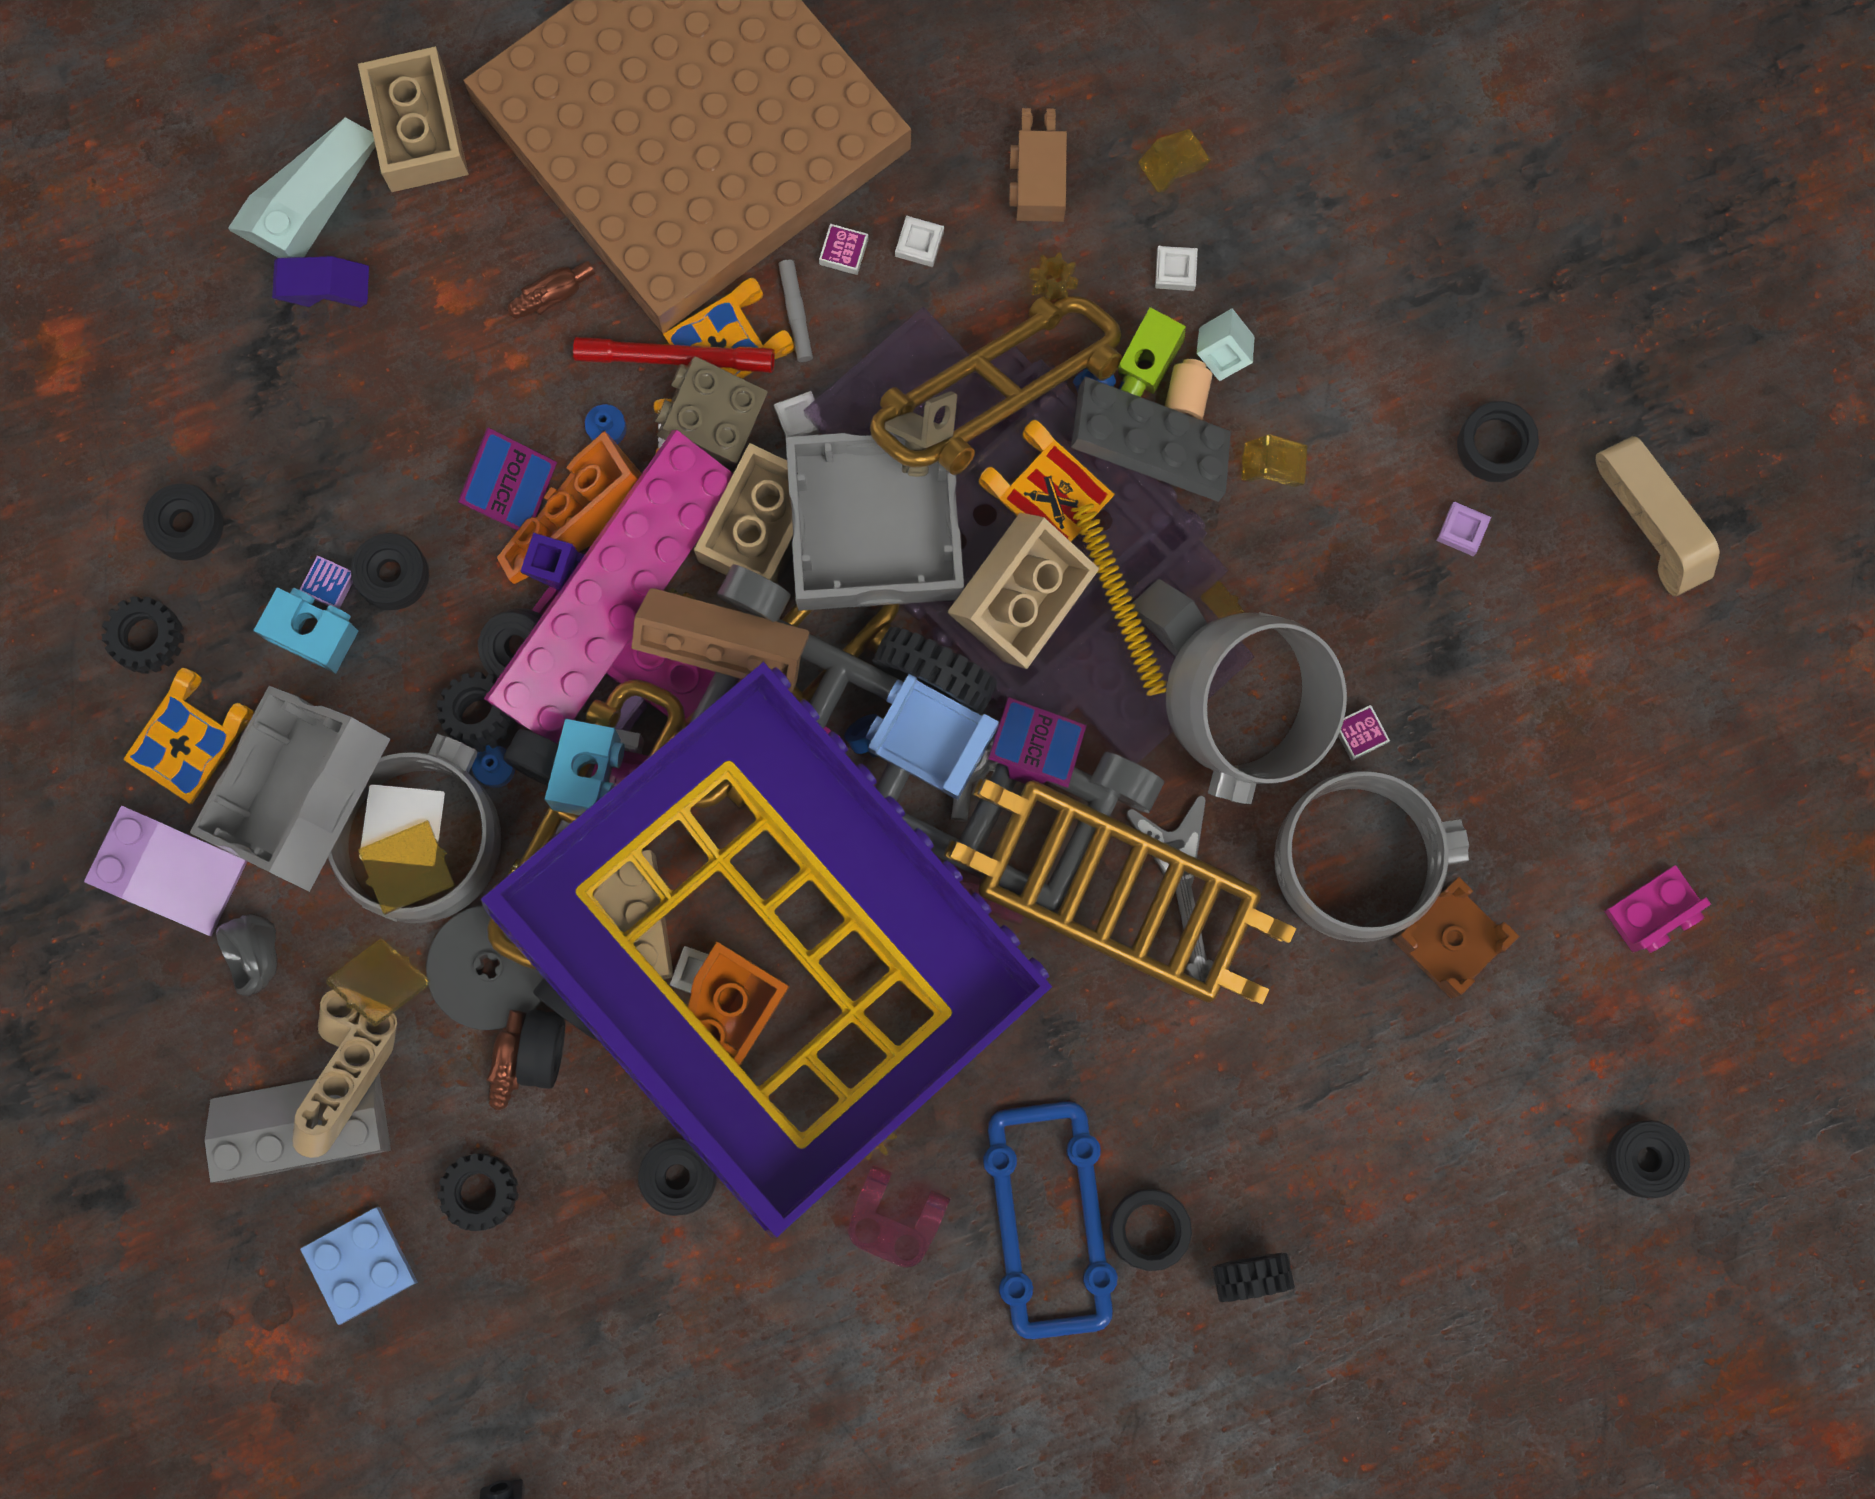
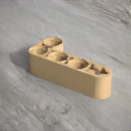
M1631 436L1597 453L1596 464L1601 476L1661 555L1658 564V574L1665 589L1672 596H1679L1712 579L1720 553L1717 541L1644 443L1638 437Z
M331 990L322 997L320 1002L318 1033L324 1040L339 1048L295 1114L292 1138L293 1147L299 1154L309 1158L322 1156L331 1148L394 1048L397 1029V1018L394 1013L388 1008L348 990ZM373 1032H377V1033H381V1034H380V1035H375V1034H372V1033H373ZM357 1063L361 1064L362 1066H353L350 1064ZM330 1095H337V1096H340V1097H342V1098H336V1099H334V1098H331V1097H329V1096H330ZM318 1119L322 1121V1125H318Z

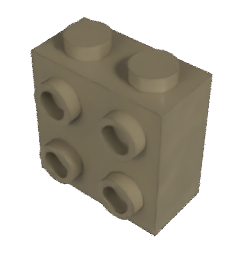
M694 356L687 366L680 364L671 383V386L677 388L671 402L664 400L657 414L655 422L661 424L656 436L666 440L672 430H678L730 470L737 464L768 391Z

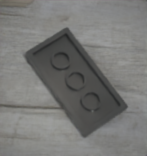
M1084 378L1078 389L1071 448L1218 502L1226 493L1231 431L1091 378Z

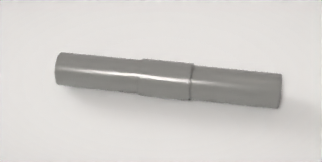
M783 260L779 262V269L797 361L807 362L813 359L795 264L793 260Z

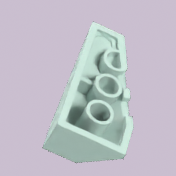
M345 117L249 195L228 229L278 258L305 257L374 150L373 132Z

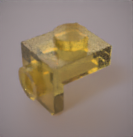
M1190 129L1158 138L1140 159L1139 165L1157 192H1163L1168 189L1176 178L1203 170L1211 160L1202 148L1199 140Z
M1271 434L1247 441L1242 454V480L1252 482L1264 478L1292 487L1304 485L1307 445Z

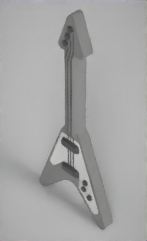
M1199 796L1179 828L1173 832L1163 830L1134 809H1130L1127 812V817L1136 830L1197 858L1206 801L1205 797ZM1152 856L1165 875L1169 864ZM1185 871L1176 889L1183 929H1185L1195 906L1191 887L1194 876ZM1200 934L1190 957L1191 963L1187 965L1186 969L1191 977L1205 982L1213 961L1207 960L1202 934Z

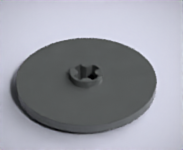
M483 906L473 907L457 914L437 933L428 953L426 965L427 981L435 1002L451 1019L464 1026L478 1030H499L506 1028L510 1010L522 1011L527 1015L529 1010L537 1009L542 1001L533 994V991L541 982L543 976L536 969L524 967L502 956L493 949L488 939L487 930L490 916ZM486 957L492 961L499 960L500 965L495 968L496 976L494 978L487 974L480 975L479 970L484 967L483 959Z

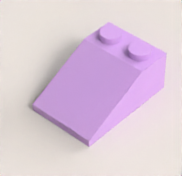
M121 806L84 882L208 936H212L248 861Z

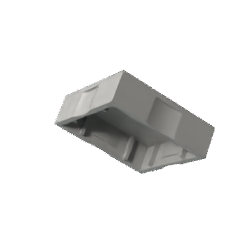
M889 431L890 434L905 446V439ZM840 433L786 437L789 496L793 523L792 546L795 593L798 611L956 600L964 590L960 529L957 518L956 475L949 473L937 461L928 466L929 471L927 475L921 477L909 476L908 472H902V464L886 453L871 435L859 436Z
M268 686L241 736L230 763L218 779L190 833L310 892L386 749L390 738L350 716L324 706H314L298 696Z

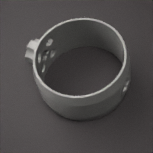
M1261 612L1225 616L1211 621L1197 630L1178 652L1172 664L1166 687L1167 714L1176 738L1193 758L1203 766L1213 770L1208 794L1243 804L1252 803L1256 784L1288 781L1301 776L1316 766L1335 743L1346 712L1347 690L1343 670L1328 644L1311 630L1293 620ZM1273 628L1289 643L1298 660L1302 677L1300 708L1289 733L1275 749L1253 762L1232 766L1218 750L1209 729L1207 702L1210 685L1221 661L1236 644L1251 634Z
M437 734L428 754L405 752L380 758L328 856L336 879L347 894L362 905V908L395 922L427 923L459 912L473 902L488 885L499 860L501 827L491 798L485 789L469 774L478 754L475 749L447 736ZM414 771H436L454 776L465 782L470 788L481 813V846L471 871L453 891L432 903L413 908H393L376 903L358 883L349 858L351 826L357 811L368 797L369 786L372 784L381 785L398 775Z
M1372 771L1346 772L1321 781L1308 790L1290 809L1283 820L1276 839L1275 870L1279 886L1288 904L1309 926L1329 937L1339 940L1369 942L1392 936L1411 926L1425 915L1435 903L1443 888L1448 865L1469 861V842L1461 819L1442 822L1427 798L1405 781ZM1338 790H1366L1380 794L1395 802L1415 822L1425 843L1428 870L1424 889L1419 900L1401 921L1382 927L1353 926L1332 918L1309 899L1295 873L1292 860V839L1300 814L1312 800Z

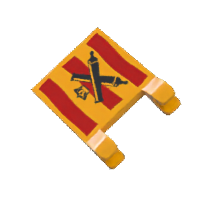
M1032 420L1025 427L1022 435L1029 444L1042 453L1011 486L993 467L986 468L978 482L983 489L1000 500L1016 516L1019 513L1045 517L1072 542L1080 533V530L1084 528L1076 526L1077 522L1081 519H1073L1074 514L1077 512H1072V508L1094 504L1092 509L1083 514L1093 511L1098 514L1115 494L1061 446L1039 421Z

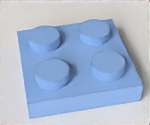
M380 1207L366 1212L300 1249L338 1325L351 1320L418 1283Z

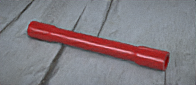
M575 337L573 344L574 360L583 362L611 363L616 361L667 365L683 364L687 366L693 357L696 356L719 368L773 373L775 365V351L772 348H721L636 343L586 337Z

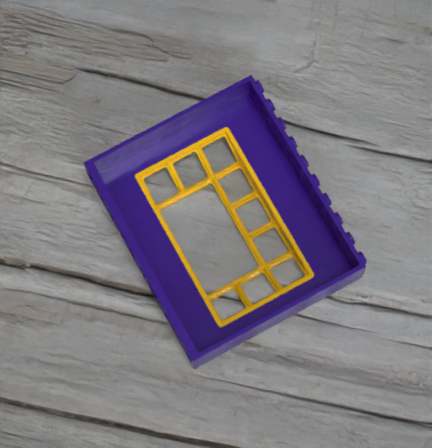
M762 662L481 898L487 914L770 1238H777L1049 991L1052 986L1046 980L1049 974L1043 965L1033 957L1028 960L1017 948L1021 944L1017 936L1007 926L1002 925L999 927L989 916L992 910L987 902L976 892L970 895L962 886L960 881L963 880V877L956 867L948 860L942 863L931 851L934 848V844L920 828L913 830L902 818L906 814L900 804L890 795L884 798L874 785L877 781L869 769L862 763L856 766L845 754L848 748L844 741L833 731L827 734L817 722L820 717L813 706L805 699L799 702L788 690L791 687V683L777 667L770 669ZM724 779H727L753 813L756 820L723 849H718L691 814L690 809ZM676 820H679L708 857V862L678 888L670 890L643 856L642 849ZM763 831L769 832L800 868L797 874L766 900H763L730 863V860ZM631 861L660 898V903L629 930L622 932L595 899L593 891L624 864ZM715 872L722 873L842 1010V1013L760 1086H757L634 946V942ZM807 881H812L844 917V922L812 950H807L775 914V909ZM852 931H856L889 969L887 974L856 1001H852L819 964V960ZM897 981L902 982L934 1013L926 1023L899 1046L895 1045L864 1014V1010ZM854 1023L887 1057L856 1086L850 1089L817 1057V1052L848 1024ZM806 1065L839 1100L806 1131L800 1132L769 1100V1095L801 1066Z

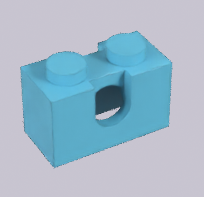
M276 588L254 631L264 640L336 674L358 633V630L349 622L351 616L332 605H328L326 610L313 606L315 598L299 589L292 588L291 592L288 593L280 588ZM306 619H317L318 622L313 631L301 635Z
M565 719L545 800L552 810L581 815L615 787L614 783L609 782L612 767L620 768L625 750V745L621 743L615 728ZM587 764L598 765L596 774L591 778L578 776L583 766Z

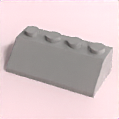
M380 1073L374 1079L331 1148L324 1155L314 1158L299 1154L293 1147L292 1138L297 1109L317 1079L210 1099L205 1133L210 1183H226L391 1151ZM330 1095V1096H329V1097L334 1098V1099H336V1098H342V1097L337 1096V1095ZM318 1119V1125H322V1121Z

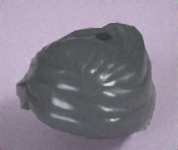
M252 913L221 924L217 928L216 937L221 952L230 968L236 993L242 996H251L252 994L259 993L268 985L277 970L278 957L275 949L276 929L274 924L269 922L268 919Z

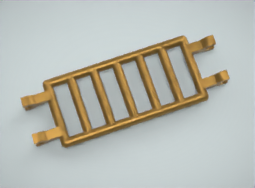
M978 779L972 794L1012 812L1009 822L992 858L958 841L954 842L950 840L943 856L984 874L978 889L982 897L1205 1002L1214 1001L1220 988L1223 987L1245 999L1263 1005L1269 989L1229 971L1231 963L1248 926L1275 940L1286 943L1291 942L1296 928L1256 910L1261 898L1260 890L1257 887L1037 781L1027 782L1019 796L992 781ZM1036 801H1040L1059 812L1021 895H1017L998 886ZM1075 818L1096 828L1062 905L1058 913L1037 904L1036 901ZM1112 836L1133 847L1094 931L1073 921ZM1150 854L1168 863L1169 866L1134 944L1130 948L1110 937L1147 855ZM1185 871L1206 882L1169 964L1166 965L1147 956ZM1222 889L1242 900L1205 982H1202L1183 972L1216 898Z

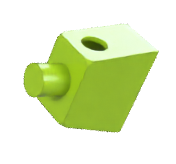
M1150 307L1118 366L1119 376L1123 378L1118 389L1141 397L1144 390L1154 394L1184 342L1186 326ZM1141 361H1148L1152 364L1149 369H1141L1137 366Z

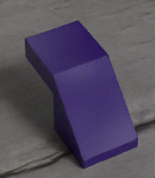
M333 256L277 258L274 260L272 298L306 307H311L320 300L326 299L360 308L367 304L369 265Z
M533 533L520 572L560 591L585 554L578 553L573 544Z

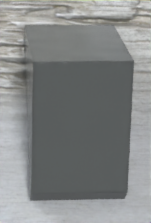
M1159 578L1133 602L1135 607L1131 609L1132 612H1139L1137 617L1142 620L1144 625L1175 657L1185 642L1197 630L1207 624L1193 599Z

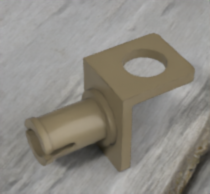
M950 391L932 398L925 403L924 417L909 412L886 421L885 430L905 439V447L914 451L924 450L953 437L957 394ZM945 406V416L940 424L935 423L934 417L939 408ZM902 465V472H908L909 476L921 477L927 475L929 471L928 466L913 468Z

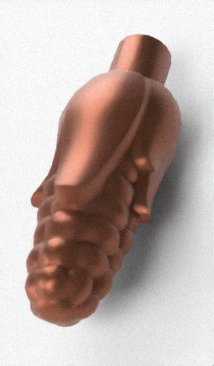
M589 261L571 270L567 266L554 269L537 282L521 288L522 294L508 304V313L514 319L526 317L534 312L541 315L553 305L575 295L580 289L579 284L596 275Z
M510 1010L506 1030L500 1031L494 1043L491 1068L486 1081L491 1082L489 1105L495 1110L505 1109L509 1104L508 1101L511 1099L513 1090L519 1089L516 1078V1064L520 1036L526 1013L522 1011Z

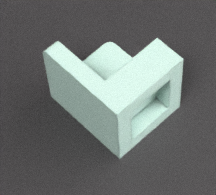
M1232 308L1199 328L1197 354L1215 377L1221 381L1253 363L1255 338Z

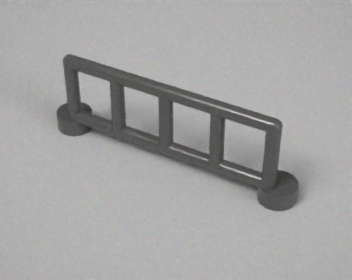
M732 564L717 592V596L744 613L765 618L772 622L776 621L791 625L779 619L791 594L769 579L749 569ZM809 634L808 642L801 655V658L826 670L809 702L817 711L820 717L817 722L823 729L848 681L887 700L892 687L899 679ZM715 672L690 723L733 688L740 678ZM996 733L986 749L988 752L991 751ZM1104 752L1093 776L1074 767L1068 788L1053 782L1050 783L1089 802L1087 806L1110 816L1117 801L1137 810L1150 813L1165 782L1153 772L1126 758L1110 752ZM888 762L875 788L884 798L890 795L897 801L910 774ZM1001 763L997 764L989 780L1011 792L1017 782L1009 778L1008 766ZM980 798L960 839L907 813L902 818L913 830L920 828L934 844V848L931 851L937 857L948 860L954 866L982 879L984 874L943 855L950 840L954 842L958 841L992 858V856L982 852V849L1003 808ZM1081 821L1078 822L1048 884L1044 883L1037 898V904L1058 913L1096 828ZM1007 864L998 886L1021 895L1029 875Z

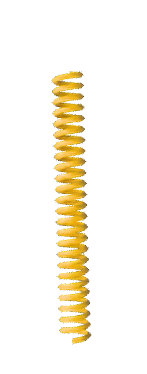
M1094 504L1072 508V512H1077L1074 514L1073 519H1081L1077 522L1076 526L1084 527L1079 533L1086 535L1083 542H1091L1086 547L1087 550H1093L1089 557L1096 558L1093 563L1096 566L1100 565L1097 573H1103L1098 580L1106 581L1103 583L1102 588H1110L1105 593L1106 596H1113L1109 599L1108 603H1117L1111 609L1114 612L1120 611L1114 618H1124L1117 626H1127L1121 631L1123 635L1130 634L1124 639L1125 642H1132L1128 645L1127 649H1137L1130 655L1133 658L1139 657L1133 664H1144L1136 672H1146L1140 677L1142 681L1151 679L1143 685L1144 688L1153 687L1147 691L1146 695L1152 696L1166 692V688H1160L1165 686L1167 681H1157L1163 677L1164 673H1155L1161 666H1150L1158 659L1156 657L1148 658L1154 653V650L1143 651L1150 647L1151 643H1140L1148 637L1146 634L1138 635L1144 631L1145 627L1133 628L1142 621L1141 619L1131 620L1139 612L1126 613L1135 607L1133 603L1124 605L1132 597L1125 596L1119 598L1129 591L1128 588L1117 590L1125 585L1126 581L1114 582L1121 578L1123 574L1109 575L1120 567L1118 565L1107 567L1114 563L1117 558L1112 557L1102 560L1113 553V550L1100 552L1107 548L1110 543L1105 542L1095 545L1107 537L1105 534L1093 537L1103 531V527L1090 529L1099 524L1101 520L1095 519L1086 522L1097 515L1095 511L1083 514L1092 509Z

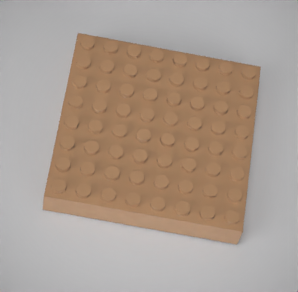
M574 0L464 79L471 102L662 334L911 149V128L802 0Z

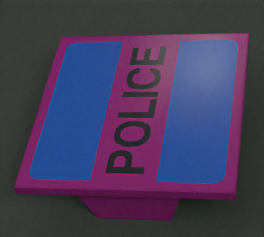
M486 428L458 503L518 531L526 519L536 518L557 462L490 428Z
M1008 697L988 759L1008 766L1009 778L1026 784L1034 780L1043 784L1046 781H1050L1068 788L1087 725Z

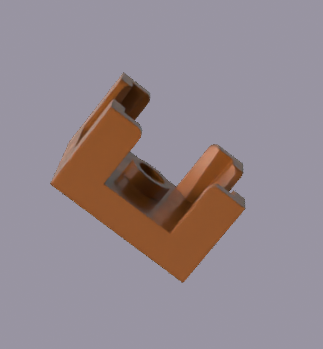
M1460 877L1448 882L1442 888L1435 903L1425 915L1411 926L1400 931L1392 939L1451 999L1461 996L1475 982L1474 978L1497 954L1506 951L1520 937L1507 923L1502 922L1497 925L1468 897L1473 890Z

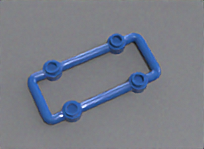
M1068 1101L997 1111L988 1122L990 1148L984 1154L983 1165L987 1173L994 1177L1006 1273L1000 1281L999 1293L1003 1301L1010 1305L1013 1328L1019 1336L1032 1340L1103 1330L1109 1325L1113 1316L1111 1292L1117 1285L1118 1276L1116 1270L1106 1261L1094 1164L1100 1157L1101 1148L1096 1138L1090 1135L1086 1111L1081 1105ZM1070 1118L1073 1137L1067 1144L1066 1154L1069 1161L1077 1166L1090 1262L1084 1270L1083 1283L1085 1288L1094 1294L1096 1314L1029 1322L1026 1303L1033 1295V1285L1029 1277L1022 1272L1010 1174L1014 1172L1017 1166V1157L1012 1148L1006 1145L1004 1127Z

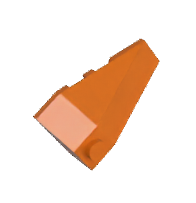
M605 431L573 458L566 467L571 472L558 490L551 487L543 497L547 503L536 518L526 519L498 555V561L513 584L529 577L522 574L520 570L533 533L573 544L578 552L590 547L642 473Z
M716 942L694 977L688 1008L736 1063L741 1066L790 988V985L728 947Z

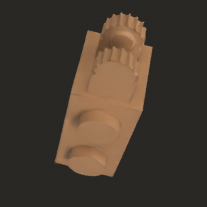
M1022 108L1018 145H1010V169H1017V182H1010L1009 206L1017 207V221L1064 222L1066 209L1067 131H1055L1056 109L1046 108V113L1044 114V127L1046 131H1031L1033 123L1031 108Z

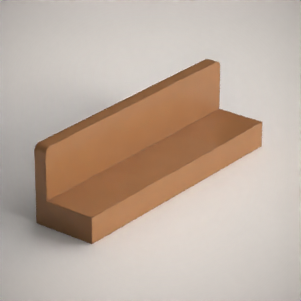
M651 588L635 615L632 649L740 679L746 677L764 662L770 669L777 667L791 683V687L788 690L793 692L797 683L801 655L808 642L810 632L806 629L776 621L772 622L758 616Z

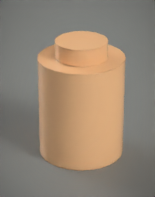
M1184 359L1183 363L1174 365L1165 407L1203 421L1213 373L1206 368L1204 362L1196 359Z

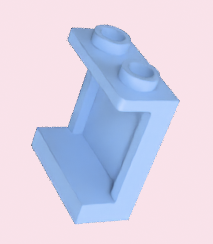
M909 674L905 682L898 679L892 687L886 702L892 705L885 718L877 716L866 735V739L871 741L868 747L869 751L959 800L996 733L999 721L986 714L981 716L917 680V677Z

